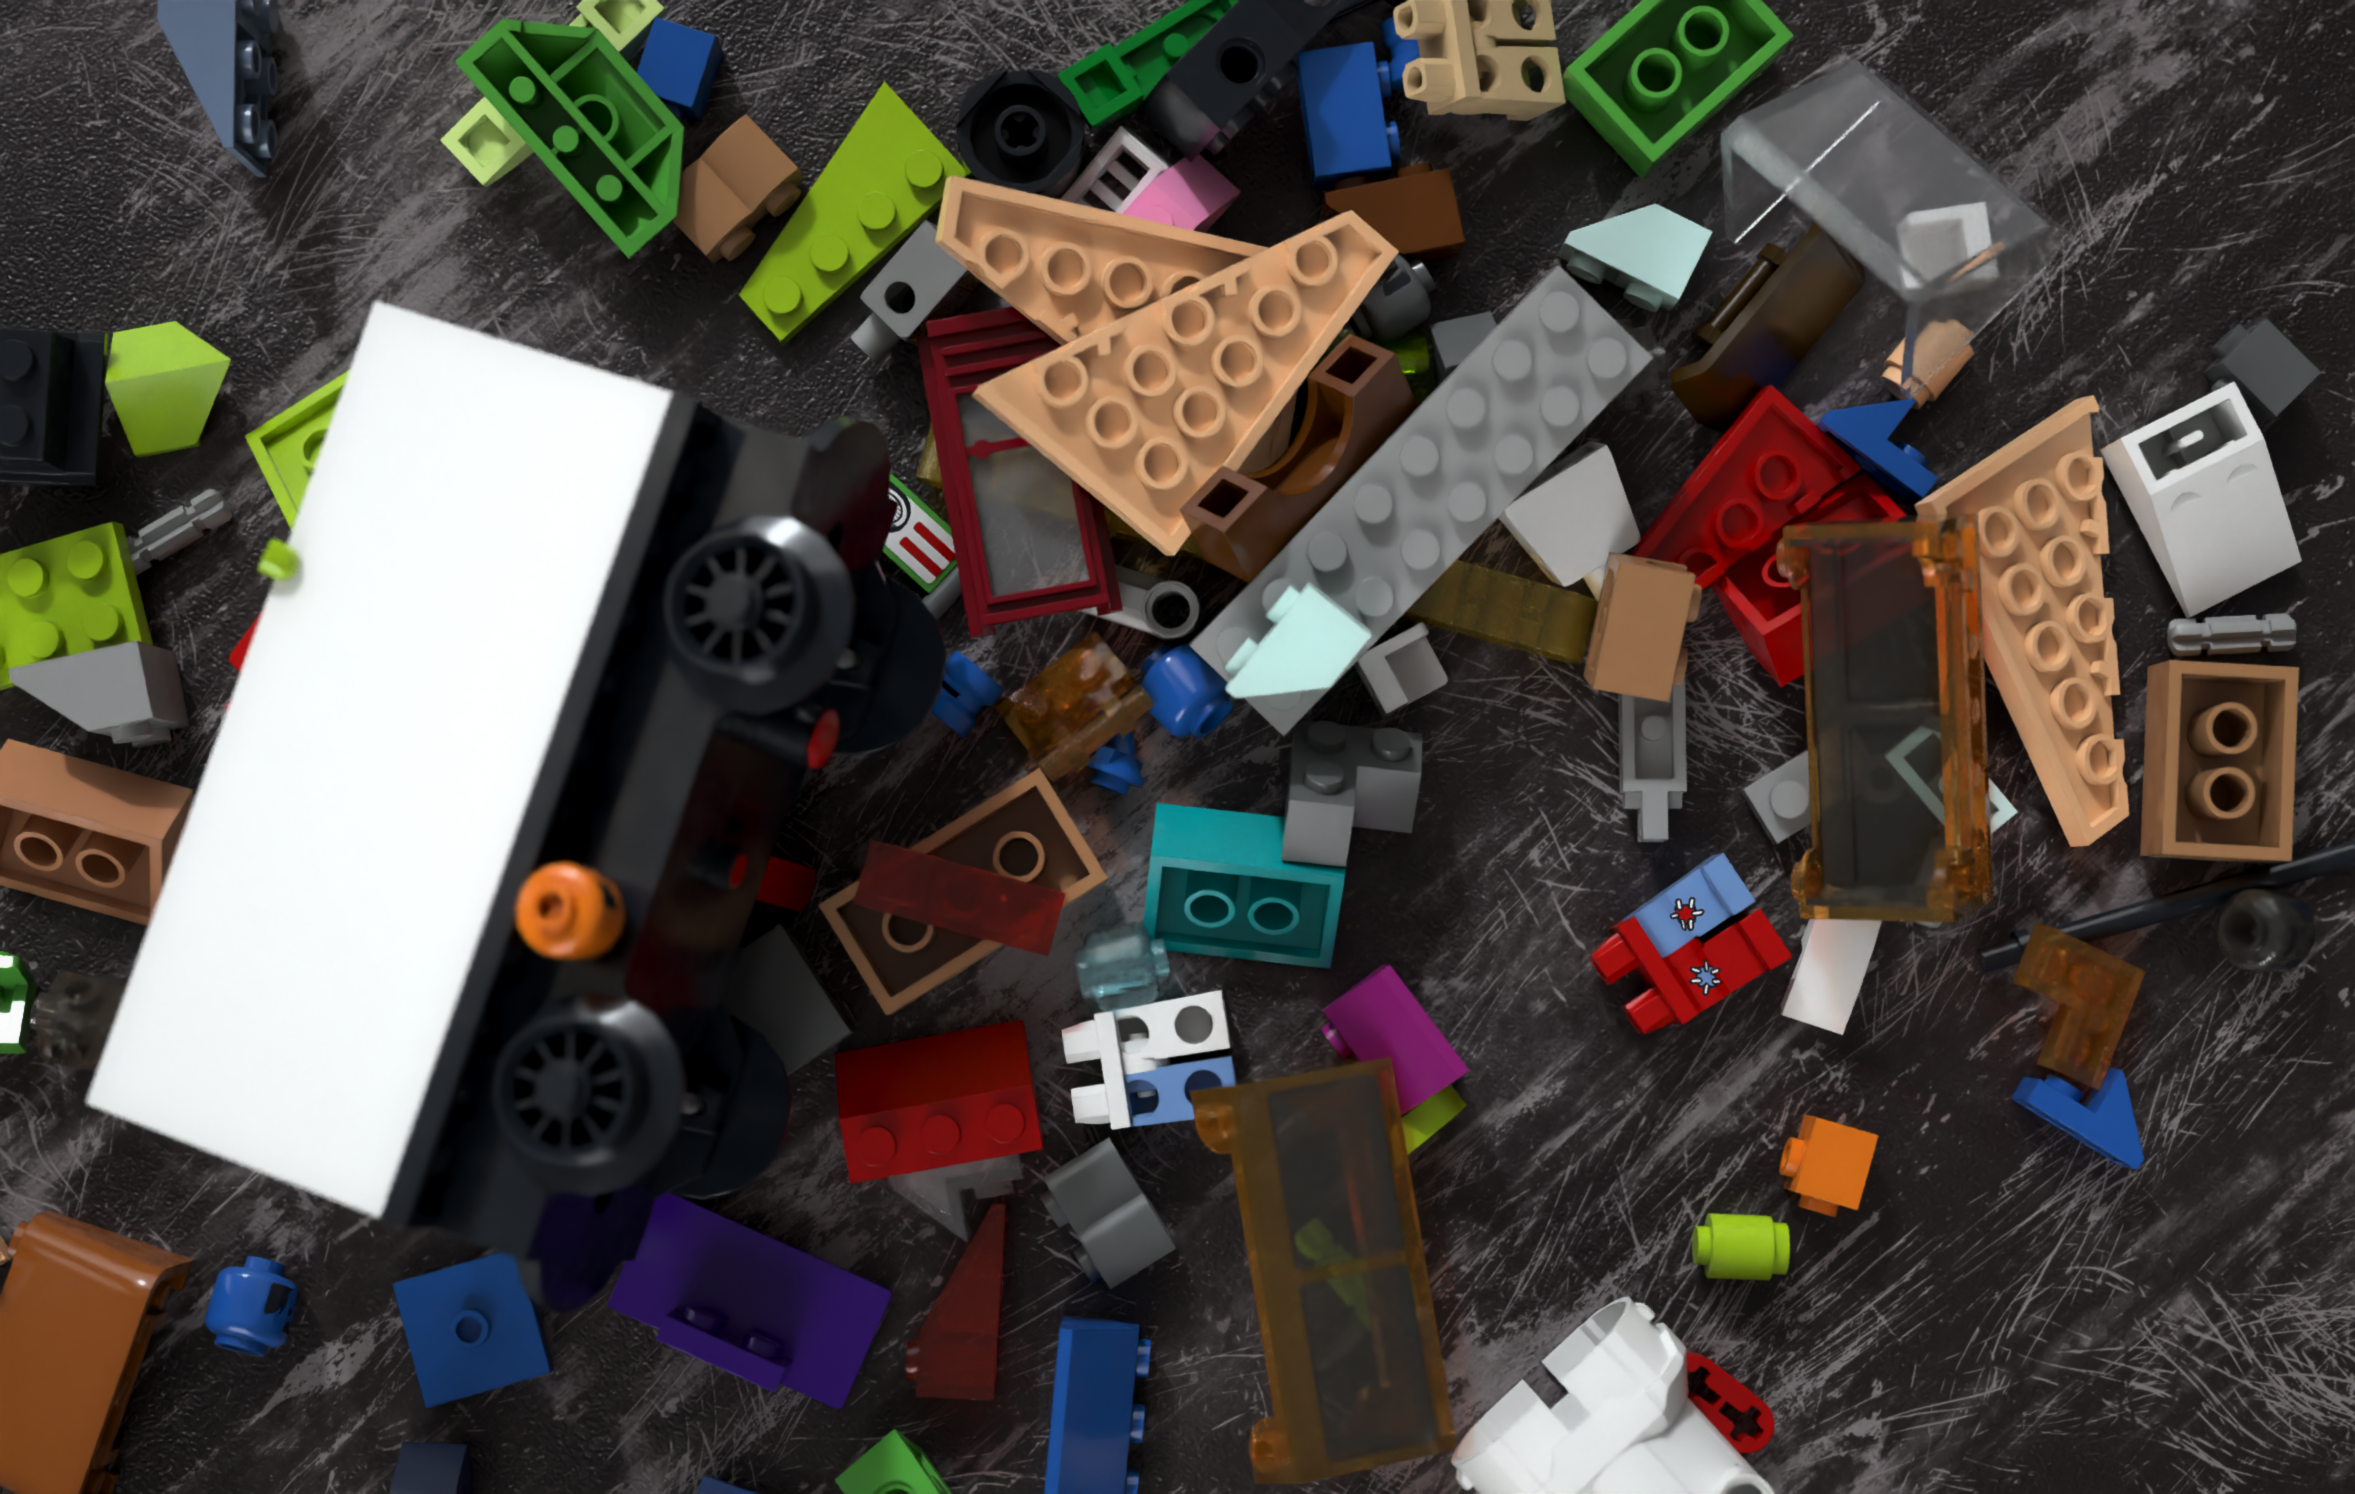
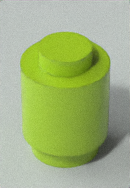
M1708 1213L1705 1225L1694 1227L1692 1239L1693 1262L1695 1265H1704L1707 1278L1769 1281L1772 1274L1786 1275L1790 1258L1787 1223L1773 1222L1772 1217L1767 1215Z

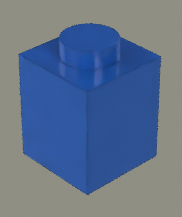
M655 17L637 74L680 123L682 118L701 123L724 52L715 35Z

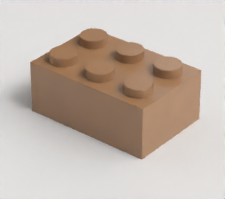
M2168 660L2148 666L2140 856L2266 864L2292 861L2299 667Z

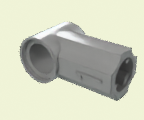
M1116 564L1115 570L1123 611L1097 616L1096 607L1076 610L1154 635L1170 643H1180L1189 640L1198 632L1203 619L1201 603L1187 585L1179 581H1166ZM1087 566L1083 569L1080 581L1089 580ZM1180 596L1189 602L1190 613L1188 619L1177 628L1162 627L1157 623L1156 609L1159 603L1167 597Z

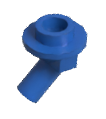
M1119 704L1108 705L1099 711V718L1110 748L1099 745L1095 756L1086 759L1083 766L1094 772L1091 779L1092 784L1126 796L1130 786L1142 789L1144 780L1140 772L1143 763L1134 758L1135 742L1123 707Z

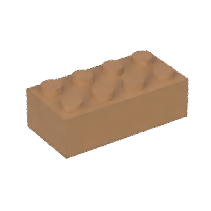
M1038 768L823 901L818 906L885 1015L888 1016L893 1015L1109 881V878L1044 773Z

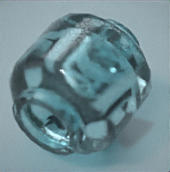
M1129 922L1092 930L1084 937L1083 949L1074 950L1076 970L1083 999L1093 998L1095 1004L1104 1011H1113L1155 1001L1160 992L1159 978L1171 976L1164 939L1151 940L1147 928L1140 922Z

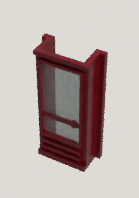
M1013 306L927 321L928 336L918 337L916 340L970 638L995 635V625L1096 607L1097 616L1122 612L1123 607L1104 505L972 397L979 385L1061 347V345Z

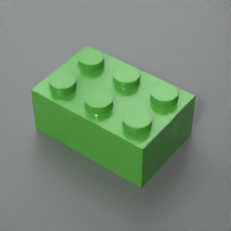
M1642 0L1566 68L1562 76L1564 95L1643 180L1783 53L1794 35L1762 0Z

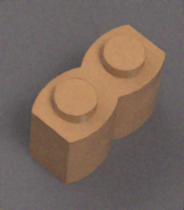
M745 114L726 129L698 160L681 173L678 217L673 223L713 264L722 257L731 261L743 253L753 242L755 234L752 229L759 220L769 213L773 217H778L795 203L801 194V190L797 186L804 176L799 168Z

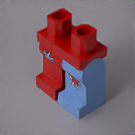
M1724 853L1710 856L1626 918L1608 928L1612 936L1604 940L1588 956L1590 962L1607 985H1611L1635 969L1648 988L1621 1006L1638 1034L1649 1033L1669 1023L1671 1025L1684 1024L1736 989L1792 957L1761 908L1747 910L1702 941L1699 939L1700 936L1730 916L1736 915L1755 902V899Z

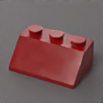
M1865 473L1821 497L1819 502L1802 515H1796L1771 534L1772 537L1753 552L1746 553L1725 569L1723 575L1710 584L1750 653L1780 687L1946 592L1929 537Z
M1024 1019L834 1053L839 1121L850 1184L1043 1149L1046 1145Z

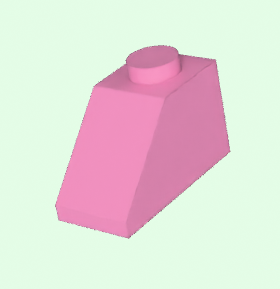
M1199 154L1192 162L1184 157L1154 179L1122 214L1205 233L1241 195V191Z

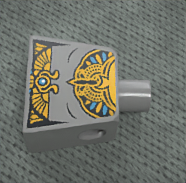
M927 220L919 226L860 296L873 313L850 337L864 353L877 363L883 359L900 339L917 345L916 338L928 336L927 321L951 317L984 284L935 244L938 226ZM914 291V306L906 313L903 308L904 299L909 292Z

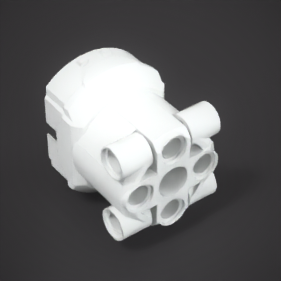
M1630 1297L1617 1299L1595 1312L1541 1361L1569 1391L1559 1402L1549 1409L1522 1379L1470 1428L1455 1449L1451 1459L1452 1465L1456 1468L1458 1483L1465 1490H1470L1473 1487L1477 1491L1475 1494H1774L1770 1485L1761 1478L1688 1398L1685 1345L1665 1323L1654 1325L1651 1320L1655 1317V1313L1644 1303H1634Z

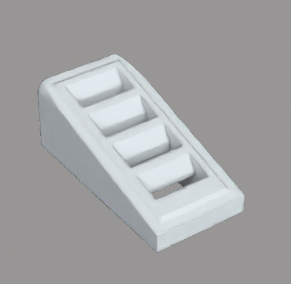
M1120 126L1060 200L1092 207L1083 199L1087 192L1091 190L1112 208L1115 213L1122 214L1154 179L1173 165L1132 129ZM1124 151L1148 171L1142 180L1137 178L1117 160ZM1106 171H1109L1131 191L1125 200L1100 179Z

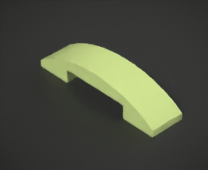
M582 0L576 6L581 14L568 26L599 29L628 62L648 38L654 18L662 19L667 10L657 0ZM485 96L440 139L485 187L500 179L534 153Z

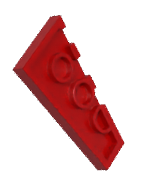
M1772 385L1761 387L1643 534L1640 542L1627 555L1683 564L1687 567V572L1696 575L1694 584L1701 585V590H1703L1723 575L1725 569L1746 553L1756 550L1772 537L1771 534L1796 515H1802L1819 502L1821 496L1838 483L1848 480L1861 470L1862 467Z

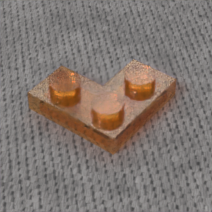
M2035 923L2012 983L2059 1004L2036 1064L2083 1086L2100 1090L2146 971L2060 930Z

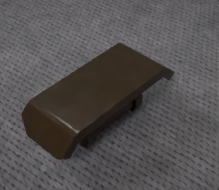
M1828 198L1811 205L1812 227L1791 253L1772 243H1766L1756 256L1757 262L1706 322H1700L1691 333L1692 339L1707 353L1699 362L1673 370L1671 373V389L1697 423L1726 432L1761 387L1772 385L1777 389L1863 286L1865 282V265L1856 241Z

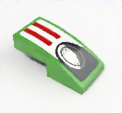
M890 473L889 497L899 503L882 552L924 591L930 594L957 564L951 528Z

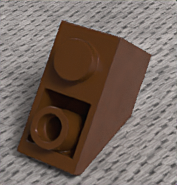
M1431 163L1414 164L1395 171V179L1371 183L1370 176H1355L1337 181L1333 184L1334 191L1324 193L1322 211L1325 220L1352 210L1399 251L1398 254L1402 255L1407 262L1415 257L1421 262L1460 255L1464 246L1465 239L1450 168L1433 171Z

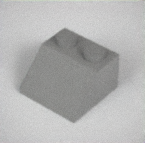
M133 641L8 669L12 683L85 730L112 736L114 744L131 742L133 748L158 745L172 740L170 730L190 726L175 652L140 641Z

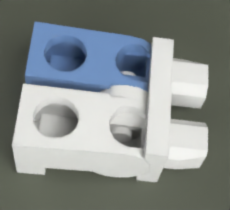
M1223 989L1095 1013V1020L1084 1021L1062 1030L1067 1064L1100 1058L1102 1064L1103 1084L1071 1089L1076 1123H1110L1111 1130L1132 1126L1241 1114L1233 1054L1174 1064L1170 1062V1057L1231 1048Z

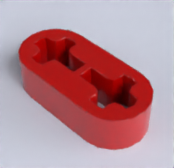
M1686 1352L1687 1371L1693 1373L1702 1366L1705 1369L1701 1377L1702 1382L1716 1392L1709 1403L1693 1392L1688 1393V1398L1739 1453H1752L1761 1450L1769 1443L1774 1433L1775 1420L1771 1409L1763 1400L1709 1358L1697 1352ZM1726 1401L1744 1413L1751 1406L1756 1409L1752 1420L1758 1425V1428L1752 1436L1745 1432H1740L1735 1438L1730 1436L1734 1429V1424L1719 1412Z

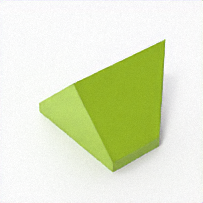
M176 321L113 333L105 386L133 453L138 458L201 446L199 438L231 362L230 358Z

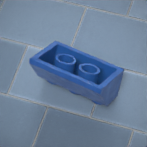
M1063 1315L1059 1329L1044 1494H1137L1139 1469L1127 1468L1129 1443L1142 1444L1145 1404L1133 1403L1135 1378L1148 1379L1151 1339L1139 1338L1140 1322Z

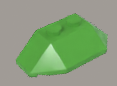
M502 19L454 61L628 259H631L678 217L685 127L599 29Z

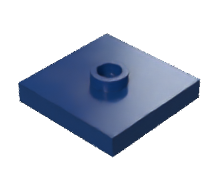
M498 1252L392 1283L426 1408L554 1371L537 1304L532 1301L521 1284L514 1257Z

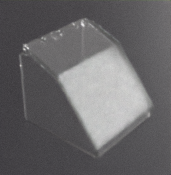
M1857 60L1740 115L1721 133L1726 237L1736 244L1786 196L1908 303L1900 392L1909 400L2055 260L2057 251L2071 235L1989 163L1980 158L1941 122L1932 117L1927 110L1900 87L1891 82L1882 73Z

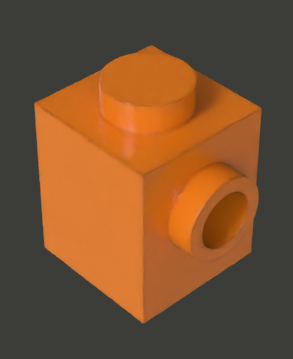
M1804 1114L1798 1138L1790 1137L1782 1153L1779 1171L1780 1174L1787 1176L1784 1188L1800 1193L1801 1197L1798 1206L1836 1217L1839 1205L1858 1210L1879 1135Z

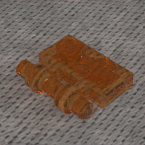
M1095 631L996 706L995 709L1035 761L1054 746L1058 747L1038 762L1051 782L1054 783L1072 768L1079 772L1092 762L1089 755L1115 735L1120 733L1124 737L1139 725L1135 720L1155 706V703L1141 685L1121 700L1118 699V697L1137 683L1119 658ZM1102 710L1103 713L1075 735L1072 734Z

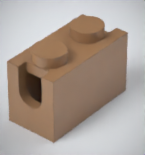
M1609 552L1583 675L1592 689L1669 702L1672 686H1680L1686 673L1688 649L1681 647L1686 622H1695L1701 603V585L1694 584L1696 575L1687 572L1685 565Z

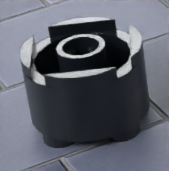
M1033 69L1010 72L1004 70L992 73L971 89L959 110L957 142L968 179L1059 200L1080 176L1086 157L1083 117L1072 92L1054 76L1041 70ZM1015 132L1023 138L1029 132H1032L1034 144L1029 148L1020 145L1014 149L1011 145L1010 135Z

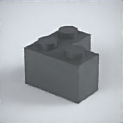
M1299 720L1294 725L1288 767L1281 860L1346 867L1352 827L1412 833L1422 774V733L1404 732L1396 728L1377 729L1340 725L1332 721L1313 722Z

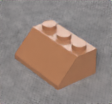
M7 739L0 750V885L150 926L193 807V789Z

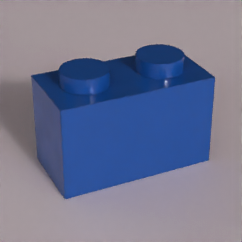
M1373 41L1300 51L1297 54L1296 65L1300 69L1296 76L1313 190L1333 188V184L1337 181L1355 176H1370L1371 182L1388 180L1391 161L1400 160V142L1396 122L1385 123L1382 99L1391 98V81L1387 60L1376 61Z

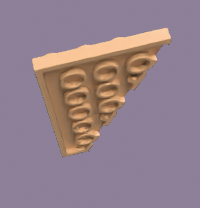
M953 175L945 181L935 239L937 246L1061 346L1268 248ZM1298 389L1237 470L1238 473L1250 474L1263 470L1274 463L1288 449Z
M1352 210L1341 213L979 385L972 397L1163 554L1174 556L1191 534L1179 511L1181 507L1222 465L1237 472L1399 251Z
M2094 395L2075 399L1914 505L2070 847L2089 846L2129 816L2127 784L2123 777V765L2125 762L2124 739H2114L2111 696L2120 695L2117 644L2112 634V624L2115 619L2113 598H2104L2101 555L2110 554L2106 502L2102 495V482L2104 479L2103 457H2093L2090 414L2099 412V406Z

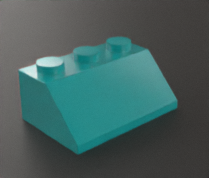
M1157 803L1141 948L1331 969L1345 880V867L1281 860L1284 817Z

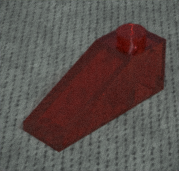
M871 840L853 904L1049 956L1066 893Z
M996 1199L993 1202L920 1329L919 1340H908L905 1379H917L916 1397L994 1401L998 1382L1008 1200Z

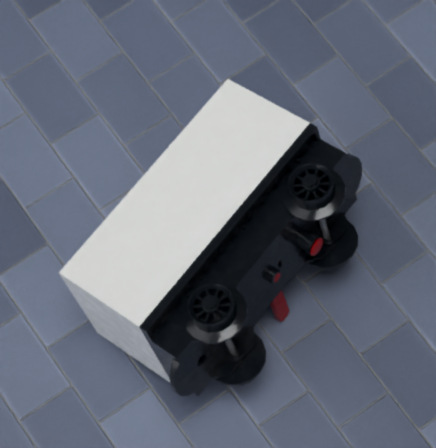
M375 301L287 544L299 555V569L291 578L285 580L275 579L86 1103L400 1226L439 1228L514 1257L521 1284L535 1304L561 1314L583 1307L605 1286L621 1261H635L657 1199L668 1193L702 1199L720 1196L741 1190L769 1168L788 1132L792 1095L785 1064L763 1033L737 1017L730 1016L725 1001L743 952L740 943L755 900L801 912L809 902L815 886L814 869L771 855L785 814L793 809L807 767L819 769L824 766L832 753L864 756L896 746L924 723L941 693L946 653L938 621L918 594L884 576L879 565V560L899 503L889 497L891 464L886 439L878 427L868 421L844 416L821 425L801 442L724 418L699 401ZM569 863L600 872L615 884L623 899L625 918L620 935L609 950L594 959L575 962L540 953L525 940L518 926L516 906L521 889L533 874L544 867Z

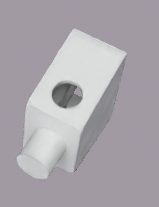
M1594 441L1585 443L1546 467L1498 516L1505 527L1552 582L1566 587L1584 578L1597 603H1599L1609 552L1622 554L1640 542V533L1612 454L1607 445Z

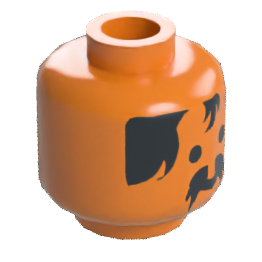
M569 863L548 865L533 874L521 889L516 906L518 926L525 940L540 953L575 962L594 959L609 950L619 937L625 918L623 899L612 881L600 872Z

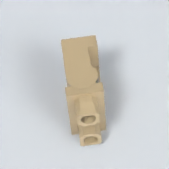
M1408 0L1395 7L1393 17L1396 34L1401 39L1417 40L1420 58L1405 65V70L1402 74L1405 97L1427 102L1428 115H1445L1449 112L1458 115L1482 113L1507 114V120L1528 121L1566 103L1558 48L1542 47L1556 40L1550 0ZM1527 5L1531 6L1534 13L1532 30H1526L1521 27L1519 9ZM1537 66L1541 69L1544 77V86L1540 93L1531 90L1528 70Z

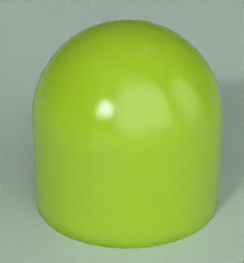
M272 539L257 571L275 579H289L299 569V555L292 547Z

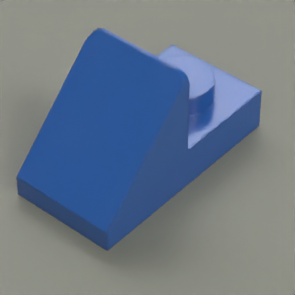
M1916 399L1832 410L1826 412L1814 423L1862 467L1861 471L1909 507L1923 499L1938 479L1937 476L1926 469L1929 461L1922 453L1904 442L1899 441L1894 445L1887 440L1916 402Z
M2105 1068L2082 1105L2078 1102L2083 1093L2052 1074H2049L2045 1081L2028 1077L2022 1079L2011 1097L2012 1100L2118 1166L2134 1170L2139 1169L2144 1156L2126 1079L2121 1069Z

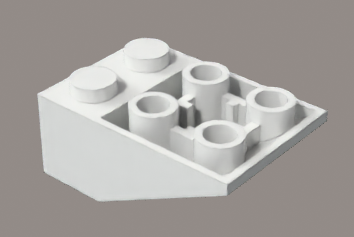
M2235 381L2100 449L2186 618H2190L2302 561L2265 439Z

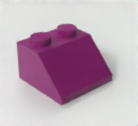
M1380 965L1321 1010L1329 1021L1320 1028L1321 1032L1342 1059H1345L1351 1053L1355 1055L1368 1073L1358 1081L1381 1111L1392 1104L1395 1110L1403 1115L1469 1071L1390 965Z

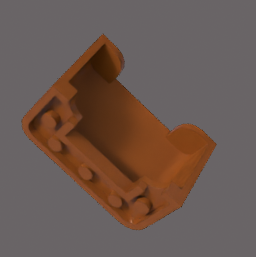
M45 1211L34 1216L30 1223L22 1221L17 1226L7 1251L8 1258L13 1259L0 1295V1486L15 1494H112L119 1474L104 1469V1466L115 1461L120 1448L113 1446L154 1327L163 1325L168 1314L162 1308L169 1297L171 1288L178 1291L184 1290L194 1259L53 1211Z

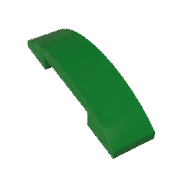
M1190 0L1118 45L1112 47L1110 43H1107L1058 73L1056 78L1076 98L1083 120L1089 129L1094 130L1138 110L1137 107L1163 75L1238 0Z

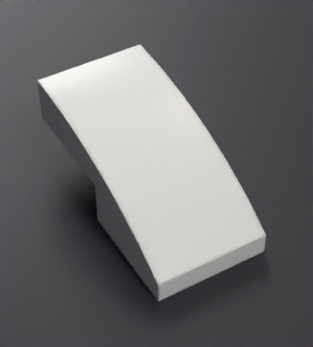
M1823 884L1801 939L1803 950L1780 1005L1783 1016L1843 1035L1875 946L1885 911L1884 904Z

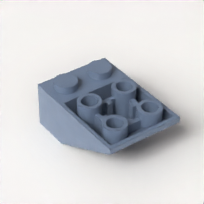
M158 0L157 20L223 147L257 177H267V158H274L277 150L275 124L273 120H268V96H275L278 87L276 62L273 57H269V34H275L278 30L279 14L277 1Z

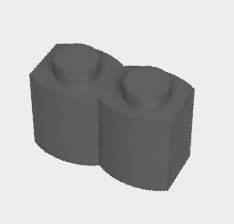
M1111 1136L1043 1177L1049 1189L1040 1194V1198L1059 1228L1070 1223L1082 1245L1074 1249L1073 1252L1092 1283L1103 1278L1108 1287L1112 1289L1177 1248L1174 1239Z

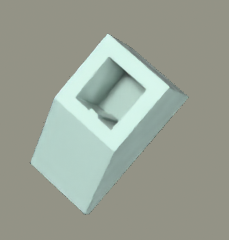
M1655 203L1570 231L1557 256L1569 261L1567 269L1571 273L1588 282L1600 284L1602 279H1605L1625 289L1623 296L1640 308L1657 312L1659 307L1671 311L1680 299L1712 231Z
M1308 582L1300 593L1289 586L1265 616L1274 623V626L1262 641L1256 644L1248 637L1224 667L1225 670L1233 675L1227 683L1225 690L1233 697L1241 698L1330 688L1372 636L1371 631L1312 583Z

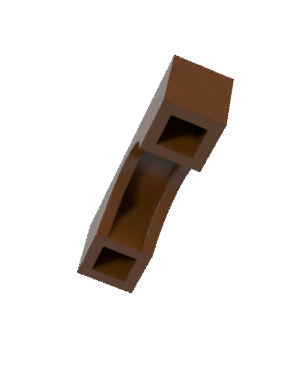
M1349 333L1307 377L1308 400L1306 412L1296 437L1283 455L1265 469L1250 474H1240L1222 465L1181 507L1179 511L1207 562L1251 583L1418 407L1395 353Z

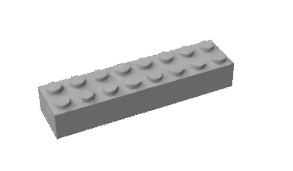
M1559 265L1552 268L1369 457L1251 583H1247L1192 640L1190 646L1218 674L1229 682L1233 675L1225 670L1224 667L1248 637L1256 644H1259L1274 626V623L1265 616L1289 586L1300 593L1306 584L1310 582L1367 627L1372 635L1331 685L1332 687L1653 357ZM1330 688L1243 698L1284 736Z

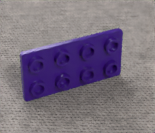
M668 1193L655 1201L635 1261L625 1262L608 1300V1306L619 1313L658 1329L655 1340L775 1393L781 1385H784L833 1408L840 1409L845 1404L891 1300L892 1291L890 1288L687 1198Z

